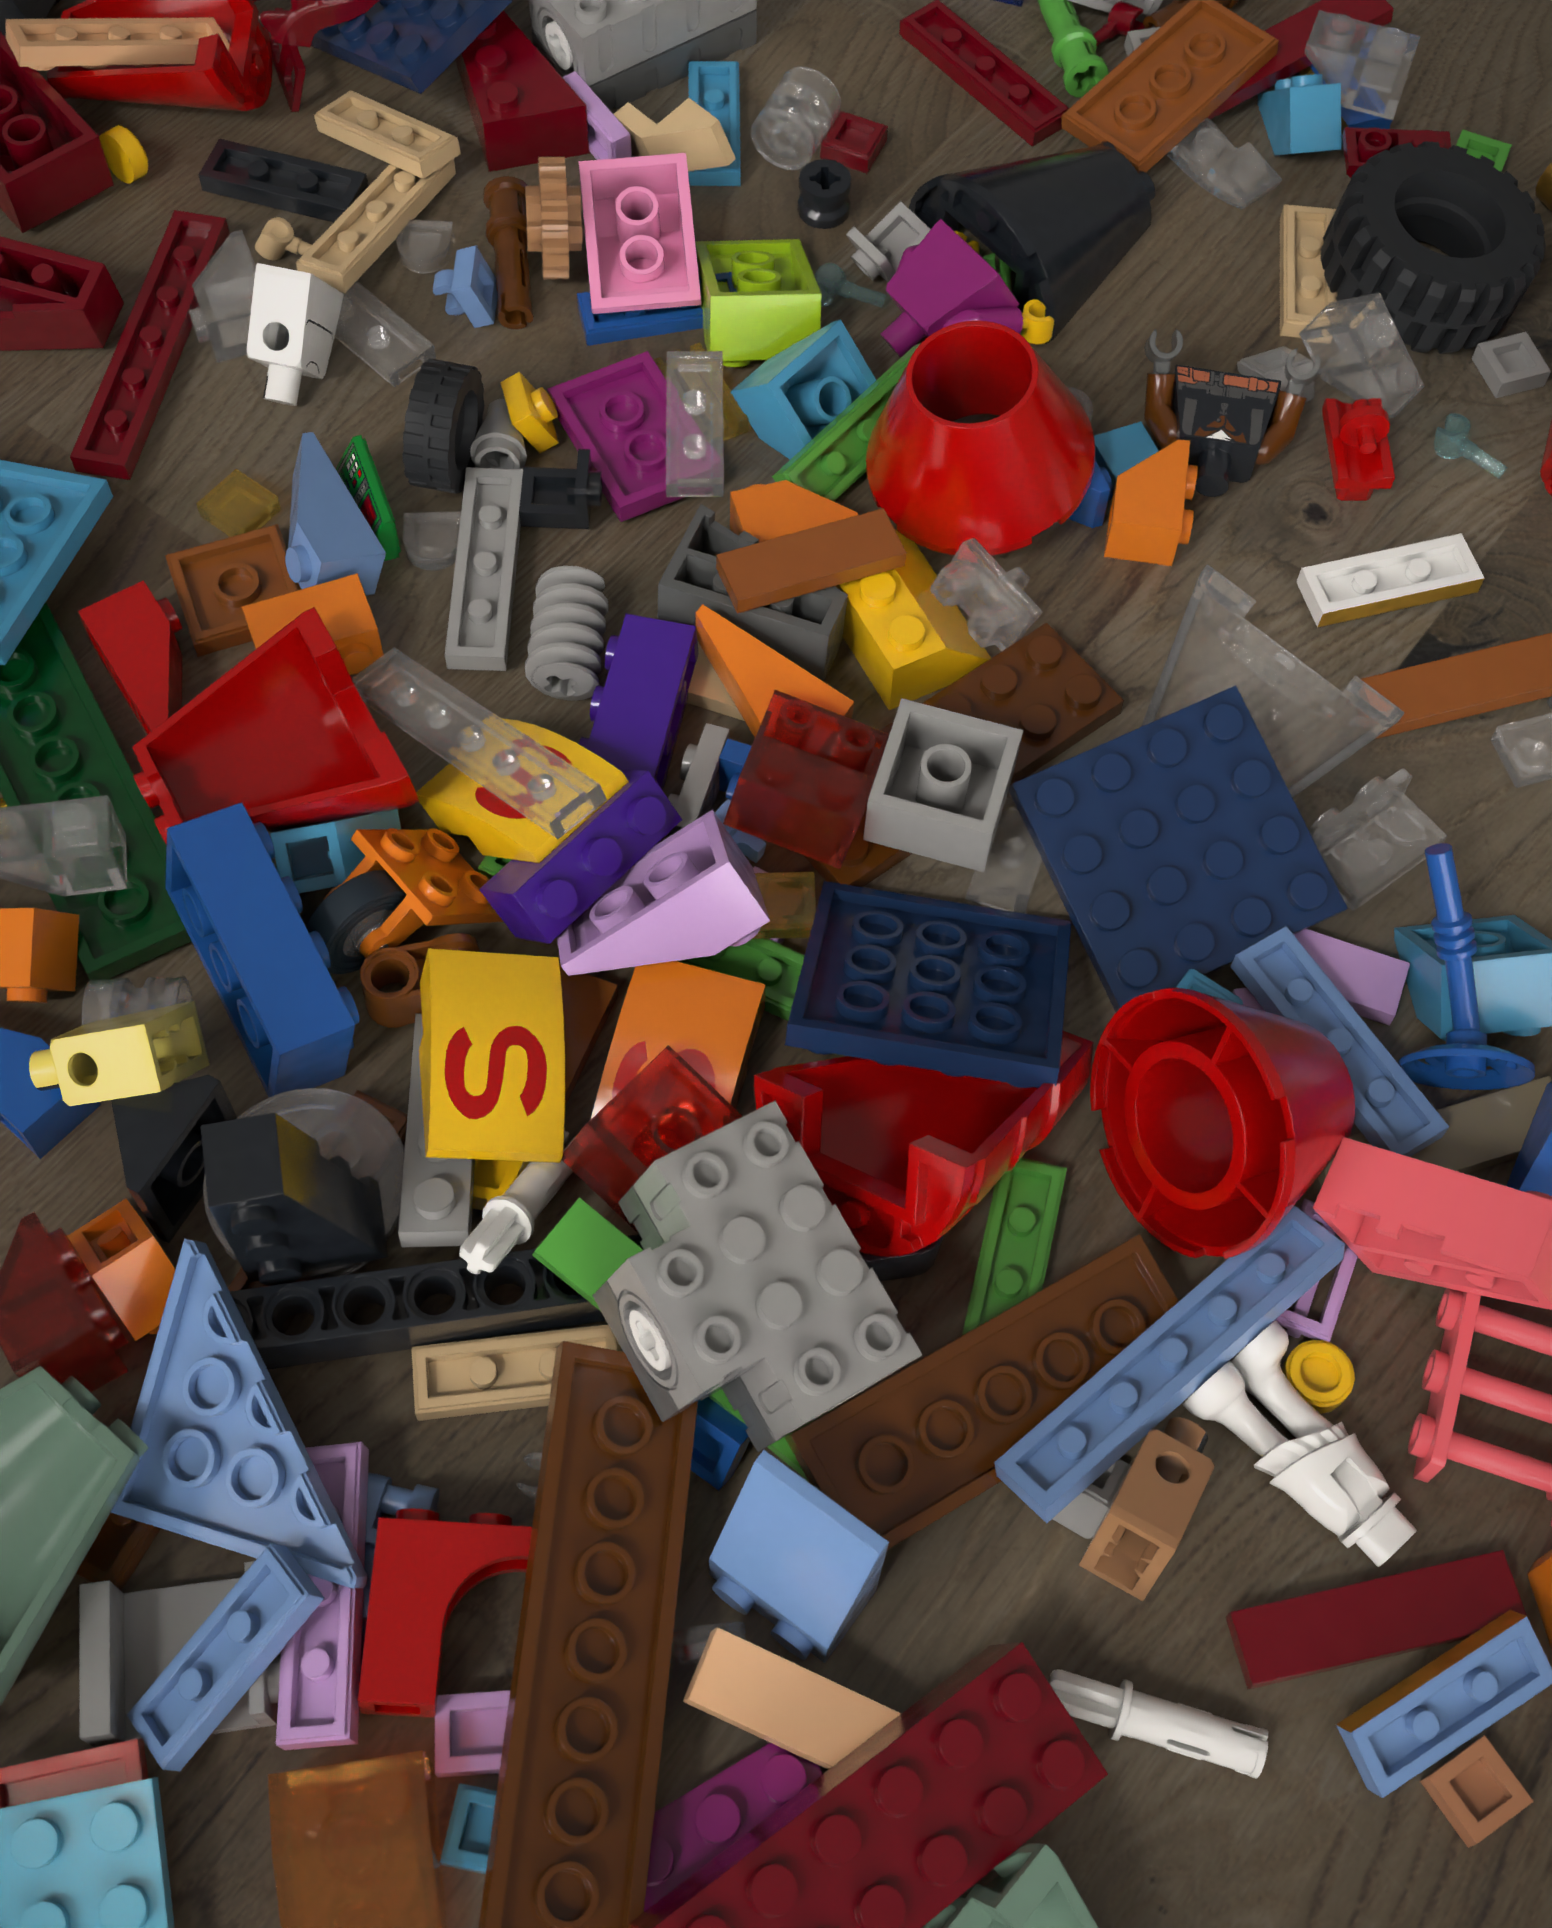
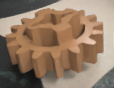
M539 157V186H525L528 251H541L543 280L569 279V251H582L580 185L567 186L565 157Z

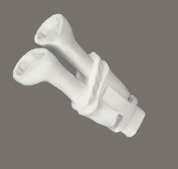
M1275 1320L1231 1362L1226 1363L1184 1402L1183 1406L1195 1417L1216 1421L1238 1436L1262 1457L1254 1464V1468L1274 1477L1269 1484L1286 1492L1309 1515L1325 1528L1338 1535L1339 1540L1347 1548L1356 1543L1373 1563L1379 1567L1416 1533L1417 1529L1395 1507L1401 1500L1395 1492L1381 1499L1390 1489L1377 1465L1359 1443L1356 1434L1348 1435L1343 1422L1333 1425L1298 1393L1284 1375L1280 1367V1361L1287 1350L1289 1339L1287 1332ZM1245 1390L1253 1395L1278 1419L1296 1439L1288 1440L1250 1402Z

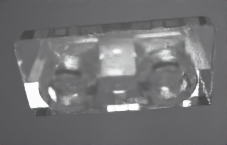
M1405 768L1400 769L1386 780L1381 776L1373 778L1356 794L1353 800L1354 803L1342 811L1337 807L1329 809L1315 821L1309 830L1346 905L1352 911H1355L1426 859L1425 849L1427 847L1444 843L1447 835L1404 794L1413 777Z

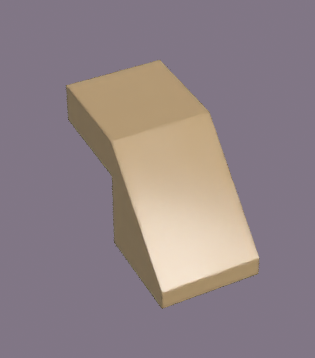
M690 98L685 100L658 124L629 102L613 114L630 133L631 153L635 157L686 153L688 172L729 166L736 160L719 120Z

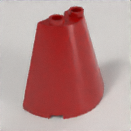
M86 0L62 11L61 19L214 18L230 44L229 51L219 33L199 38L194 65L160 64L158 67L139 68L134 65H108V67L100 70L88 69L82 66H56L47 71V81L63 99L75 98L249 111L260 108L268 99L272 84V51L269 31L264 26L261 27L258 21L259 11L254 3L260 0Z
M315 607L301 613L132 746L143 771L133 775V778L150 809L160 805L164 813L155 818L154 822L166 845L167 828L241 802L253 824L262 822L268 832L406 808L419 802L406 769L385 732H380L356 689L336 644Z

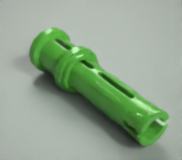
M1037 0L1049 32L1053 37L1051 48L1053 60L1058 67L1064 70L1063 83L1065 89L1070 95L1081 98L1109 73L1107 64L1095 52L1097 48L1096 39L1091 30L1081 26L1071 1Z

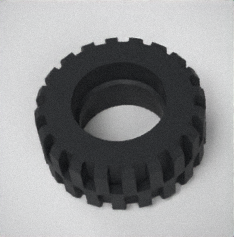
M1424 141L1418 147H1413L1410 142L1391 148L1390 151L1386 149L1369 158L1366 164L1360 166L1352 176L1323 236L1324 244L1321 248V263L1323 270H1325L1324 276L1330 292L1338 293L1336 297L1338 305L1346 314L1352 312L1358 318L1357 325L1368 333L1373 329L1384 336L1382 341L1397 346L1400 342L1411 345L1410 351L1426 353L1431 348H1437L1439 354L1460 351L1462 346L1465 349L1475 347L1479 343L1486 342L1489 337L1497 335L1506 325L1540 270V264L1545 257V232L1540 213H1534L1536 209L1535 202L1528 191L1521 192L1517 188L1518 180L1508 171L1501 173L1494 168L1495 162L1483 155L1478 159L1467 154L1468 149L1456 145L1447 149L1441 148L1439 142ZM1416 240L1429 243L1445 252L1448 256L1432 251Z

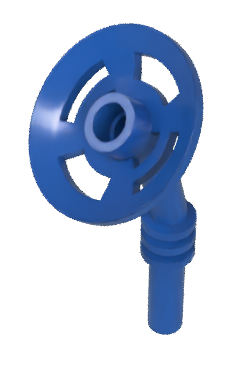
M1447 843L1431 845L1425 849L1437 915L1431 920L1432 930L1435 932V944L1438 945L1436 947L1437 956L1445 960L1453 1031L1446 1034V1044L1435 1045L1412 1052L1400 1058L1398 1064L1413 1082L1432 1087L1459 1090H1492L1526 1084L1535 1077L1534 1064L1511 1051L1487 1045V1035L1480 1032L1472 955L1477 952V942L1474 940L1475 931L1471 926L1473 924L1472 915L1463 909L1452 846ZM1423 1058H1425V1061H1426L1428 1064H1425V1063L1419 1061L1418 1059H1423Z

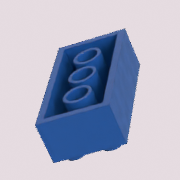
M241 802L167 828L165 888L273 1105L345 1076L349 1053L354 1048L353 1034L355 1025L359 1023V1013L349 990L345 986L337 988L327 969L331 966V960L323 938L316 930L309 933L299 915L303 911L302 901L293 880L289 876L281 878L271 860L275 858L274 846L266 827L262 822L253 824Z

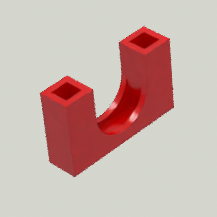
M418 1508L400 1509L396 1511V1518L378 1517L358 1693V1705L361 1714L435 1718L443 1640L446 1626L453 1610L460 1600L479 1583L505 1573H526L532 1527L512 1526L513 1519L511 1517L496 1513L472 1514L469 1516V1523L439 1521V1513Z

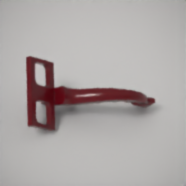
M291 0V9L289 10L275 8V11H263L260 14L261 23L271 33L272 62L291 112H299L306 72L297 46L311 47L313 37L319 30L350 21L366 13L379 0ZM279 44H282L281 53L279 50ZM293 67H294V70H295L294 87H293V85H292V71H293Z

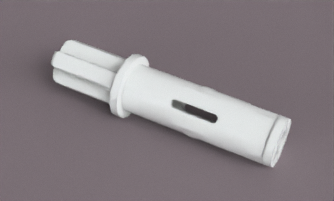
M564 1131V1143L569 1136V1132ZM575 1136L564 1149L560 1163L530 1162L502 1196H496L488 1201L483 1208L482 1221L460 1246V1256L468 1262L467 1270L476 1275L480 1274L482 1270L494 1272L514 1245L525 1243L534 1232L535 1219L574 1170L580 1167L586 1159L587 1151L584 1143Z
M1059 1669L1053 1670L1048 1679L1049 1684L1070 1716L1108 1727L1109 1738L1118 1741L1121 1735L1135 1738L1182 1755L1233 1769L1252 1778H1258L1262 1772L1268 1751V1742H1266L1268 1739L1267 1729L1257 1728L1248 1724L1244 1725L1187 1705L1177 1704L1133 1690L1132 1681L1126 1679L1122 1681L1120 1688Z

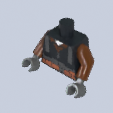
M1157 329L1146 340L1144 347L1145 355L1154 364L1153 373H1147L1145 422L1162 449L1179 439L1190 441L1188 464L1198 466L1195 486L1198 493L1207 497H1217L1226 493L1229 481L1239 483L1249 481L1255 465H1267L1292 442L1307 399L1302 396L1304 387L1310 385L1319 373L1321 364L1319 354L1316 356L1313 370L1306 374H1299L1292 366L1298 348L1292 350L1287 357L1284 371L1289 382L1286 391L1280 390V380L1177 364L1174 374L1170 373V362L1178 355L1183 346V337L1180 331L1176 329L1172 334V351L1170 353H1163L1156 347Z

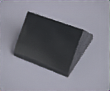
M210 1075L173 1083L171 1087L161 1092L111 1100L126 1186L157 1237L170 1243L207 1190L201 1125L238 1119L220 1080Z

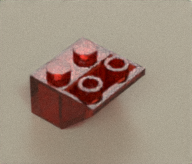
M775 690L738 779L723 824L841 869L863 817L890 734Z
M35 1212L21 1219L0 1271V1346L18 1378L41 1366L59 1384H62L72 1375L91 1393L129 1371L118 1351L119 1348L129 1342L111 1309L105 1307L96 1291L99 1286L92 1278L63 1228L60 1227L50 1233Z

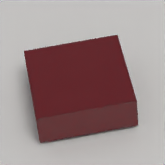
M841 111L821 143L820 158L835 160L845 167L867 174L887 141L888 126Z

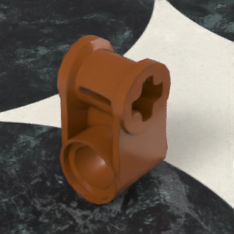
M454 933L443 935L430 941L382 948L371 953L364 960L360 970V980L369 1016L377 1024L388 1028H398L415 1023V1014H422L420 979L428 948L480 952L476 938L469 934ZM390 983L405 985L401 990L394 993L379 991L384 985Z

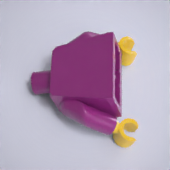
M942 219L932 227L920 244L909 246L904 250L896 273L886 286L887 294L902 313L880 335L900 358L924 337L927 338L946 326L965 321H989L1007 326L1021 334L1028 343L1036 345L1044 344L1052 337L1054 319L1051 316L1045 317L1046 306L1043 302L1032 299L1024 305L1023 312H1021L1017 307L1019 305L1018 301L999 273L979 255V242L973 240L967 243V237L964 233L953 231Z

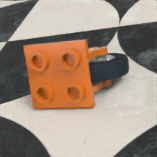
M394 828L357 829L351 840L365 857L342 884L333 888L326 895L310 917L306 928L309 933L316 930L323 938L331 960V966L327 968L328 971L332 974H347L361 969L364 960L374 951L382 948L397 947L423 924L435 926L503 921L479 890L490 879L476 872L459 853L460 848L457 842L445 832L433 828L429 830Z

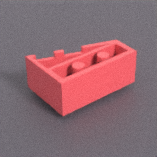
M1343 1137L1313 1209L1372 1273L1552 1310V1196L1537 1191L1523 1192Z

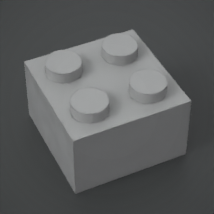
M901 698L868 798L863 840L984 872L1014 774L1023 730Z

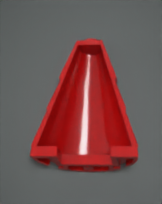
M1063 1031L1057 1084L1055 1086L1051 1083H1043L1039 1088H1019L1006 1082L970 1076L954 1077L940 1071L905 1065L888 1066L879 1064L874 1060L851 1056L775 1067L770 1071L754 1075L756 1110L776 1101L788 1122L786 1127L795 1142H800L824 1184L822 1189L830 1203L837 1206L861 1248L858 1251L874 1256H903L932 1244L947 1233L987 1195L1005 1172L1012 1171L1027 1150L1036 1147L1044 1141L1087 1085L1091 1074L1094 1042Z

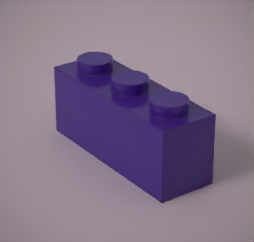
M626 614L620 635H611L607 644L605 669L609 673L605 686L597 685L592 695L590 720L594 721L590 738L581 737L578 743L617 769L648 770L662 791L686 708L688 689L699 655L696 626Z
M619 769L629 782L540 863L511 860L479 889L515 938L550 944L683 820L648 770Z

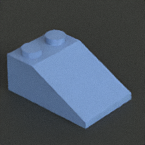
M763 1450L755 1460L710 1555L709 1575L717 1580L712 1589L725 1603L739 1613L747 1615L751 1608H753L775 1626L770 1632L772 1637L796 1657L806 1660L809 1654L812 1653L822 1662L826 1663L876 1593L889 1542L770 1453Z

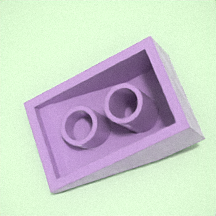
M713 809L655 845L557 937L561 967L568 976L713 956L729 946L736 947L747 943L758 934L761 926L770 921L752 865Z

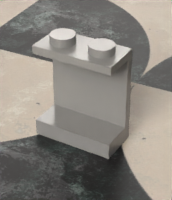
M255 1561L244 1562L245 1572ZM240 1578L129 1593L120 1591L110 1580L79 1584V1738L94 1748L141 1738L127 1714ZM281 1656L274 1658L212 1734L277 1725Z

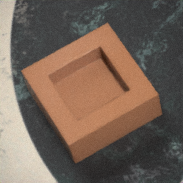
M1485 1735L1475 1740L1420 1781L1468 1848L1478 1844L1534 1802Z

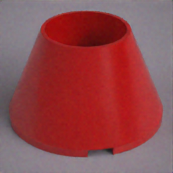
M959 322L934 332L917 347L881 412L868 442L866 470L869 488L877 507L884 508L888 517L897 525V531L918 545L933 551L956 556L980 557L1008 553L1032 544L1033 536L1048 529L1054 523L1058 522L1062 525L1078 508L1087 493L1094 473L1095 439L1091 423L1082 405L1024 337L1015 330L994 322ZM975 414L999 415L994 419L978 423L953 422L962 417Z
M1164 988L1139 995L1124 1004L1106 1025L1097 1045L1092 1064L1090 1081L1091 1111L1101 1109L1104 1131L1109 1147L1099 1149L1110 1180L1128 1210L1151 1235L1172 1250L1192 1258L1207 1255L1224 1257L1226 1259L1245 1253L1263 1242L1334 1159L1343 1137L1349 1138L1354 1123L1355 1096L1350 1074L1338 1050L1320 1031L1297 1020L1190 989Z

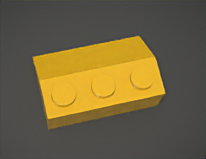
M896 529L895 531L907 552L905 566L835 586L848 594L843 638L888 710L899 707L901 698L913 701L947 687L991 659L916 543L906 538Z

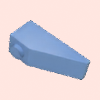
M313 432L302 433L292 482L289 542L285 555L288 574L293 582L299 583L302 589L358 574L365 595H373L377 588L386 552Z

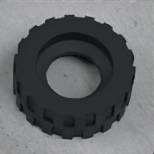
M428 359V362L424 361L421 365V370L417 372L415 383L409 396L403 432L404 472L406 478L409 479L408 483L410 485L454 494L463 491L466 467L474 468L475 466L470 456V448L483 423L484 385L481 380V372L478 371L477 367Z

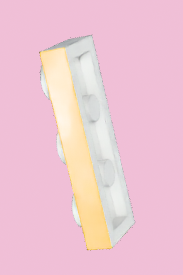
M1462 533L1303 567L1300 570L1296 583L1318 628L1476 593L1484 581V576Z

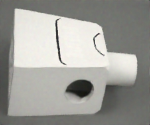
M257 263L247 356L249 359L268 367L263 399L297 406L301 377L307 376L323 379L326 374L344 294L312 273Z

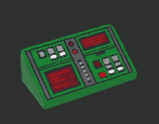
M361 435L354 436L337 465L336 471L385 550L384 561L399 558L401 549L395 519L366 439H362Z

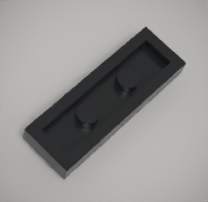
M224 139L217 141L198 175L202 190L205 192L330 222H335L369 186L367 174Z

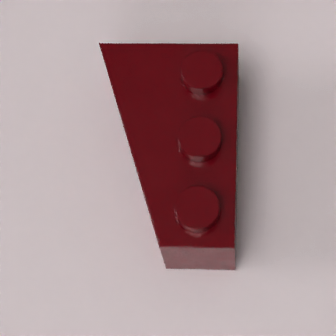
M503 10L456 58L458 72L488 171L493 172L536 164L539 157L569 158L589 154L586 104Z

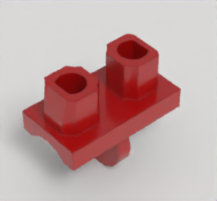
M1325 398L1322 415L1337 499L1341 501H1367L1370 499L1374 489H1391L1395 474L1387 435L1390 431V420L1386 410L1382 407L1381 398L1358 399L1352 404L1341 402L1336 398Z

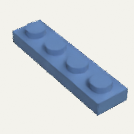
M1287 926L1235 955L1230 967L1266 1012L1297 1020L1314 1027L1326 1036L1338 1050L1348 1069L1354 1089V1124L1372 1146L1411 1157L1443 1137L1449 1128L1448 1124Z

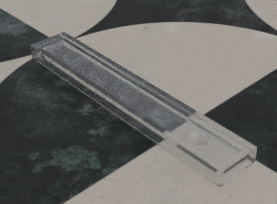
M395 647L352 678L365 704L557 839L607 801L598 782Z

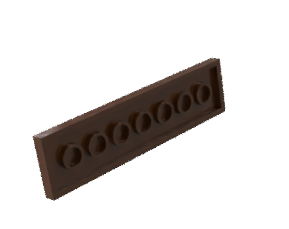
M563 1341L556 1348L478 1928H632L629 1923L644 1912L698 1401L662 1423L633 1367L622 1351Z

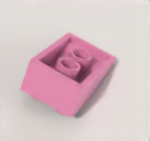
M686 153L578 161L592 314L701 305Z

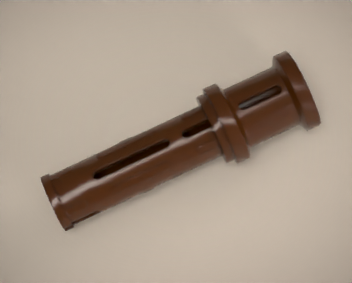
M502 176L491 180L484 187L483 201L486 208L490 211V219L486 222L485 231L488 242L495 250L498 320L506 328L522 329L527 327V322L531 324L533 321L529 260L527 256L525 186L528 185L519 178Z

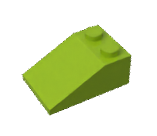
M800 239L695 241L701 308L703 310V331L710 361H718L721 365L727 367H743L749 365L751 360H768L820 330L822 293ZM731 272V281L737 292L729 291L727 281L717 282L715 274Z

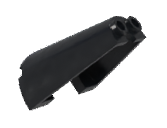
M1103 141L1092 147L937 176L919 187L911 199L909 209L930 229L940 219L953 231H958V224L961 223L1016 273L1013 294L1019 303L1017 307L1021 312H1023L1024 305L1028 301L1037 299L1046 306L1045 317L1051 316L1054 319L1052 337L1045 343L1047 344L1055 339L1151 225L1150 201L1155 197V187L1152 179L1146 172L1137 171L1131 162L1118 152L1110 142Z

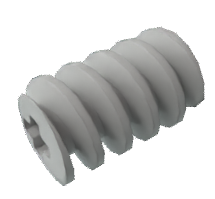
M564 565L553 567L544 572L536 583V599L533 603L534 617L530 625L531 638L527 646L528 658L525 661V675L533 687L543 694L556 699L568 701L585 700L592 697L595 687L599 685L597 675L602 668L600 654L604 651L602 636L606 632L605 615L608 613L609 604L608 599L603 594L605 589L604 578L592 570L579 566Z

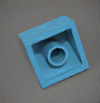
M1516 915L1472 919L1473 924L1471 926L1475 931L1474 940L1477 942V952L1472 955L1480 1032L1485 1034L1504 1032L1512 1036H1533L1541 1032V1027L1552 1026V940ZM1425 924L1394 928V941L1399 958L1410 963L1406 982L1416 1017L1439 1038L1446 1041V1034L1453 1031L1445 960L1437 956L1436 947L1438 945L1434 941L1435 932L1432 930V925Z

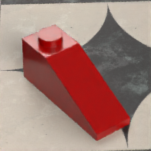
M143 580L78 611L93 648L148 735L182 708L183 656L174 633L183 628L174 608L166 597L156 601Z

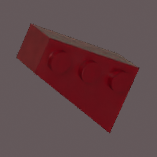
M0 236V351L104 348L124 305V301L105 264Z

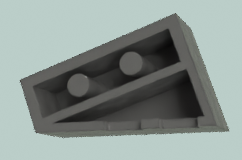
M700 504L658 583L657 619L695 626V613L703 604L824 682L842 644L848 594L832 586L737 614L716 569V555L759 543V539L746 531H743L740 535L735 534L715 521L714 511Z

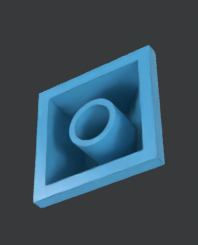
M840 319L833 321L769 358L730 392L759 439L790 460L876 381V378Z

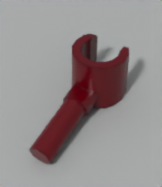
M1119 1L1115 3L1109 13L1108 22L1101 29L1093 33L1097 46L1117 34L1126 37L1128 31L1144 29L1143 23L1136 20L1144 10L1127 2Z

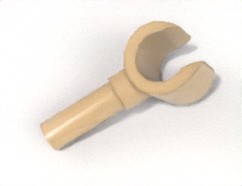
M280 217L272 218L266 223L255 243V249L258 254L263 258L274 261L279 260L286 250L294 254L303 255L312 246V244L294 236L290 223Z

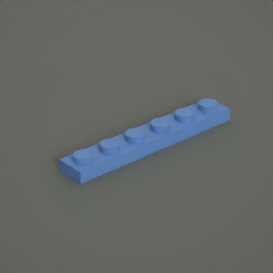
M1294 1205L1263 1242L1245 1253L1228 1258L994 1462L996 1476L1041 1519L1048 1523L1146 1436L1150 1429L1156 1427L1344 1259L1345 1243Z

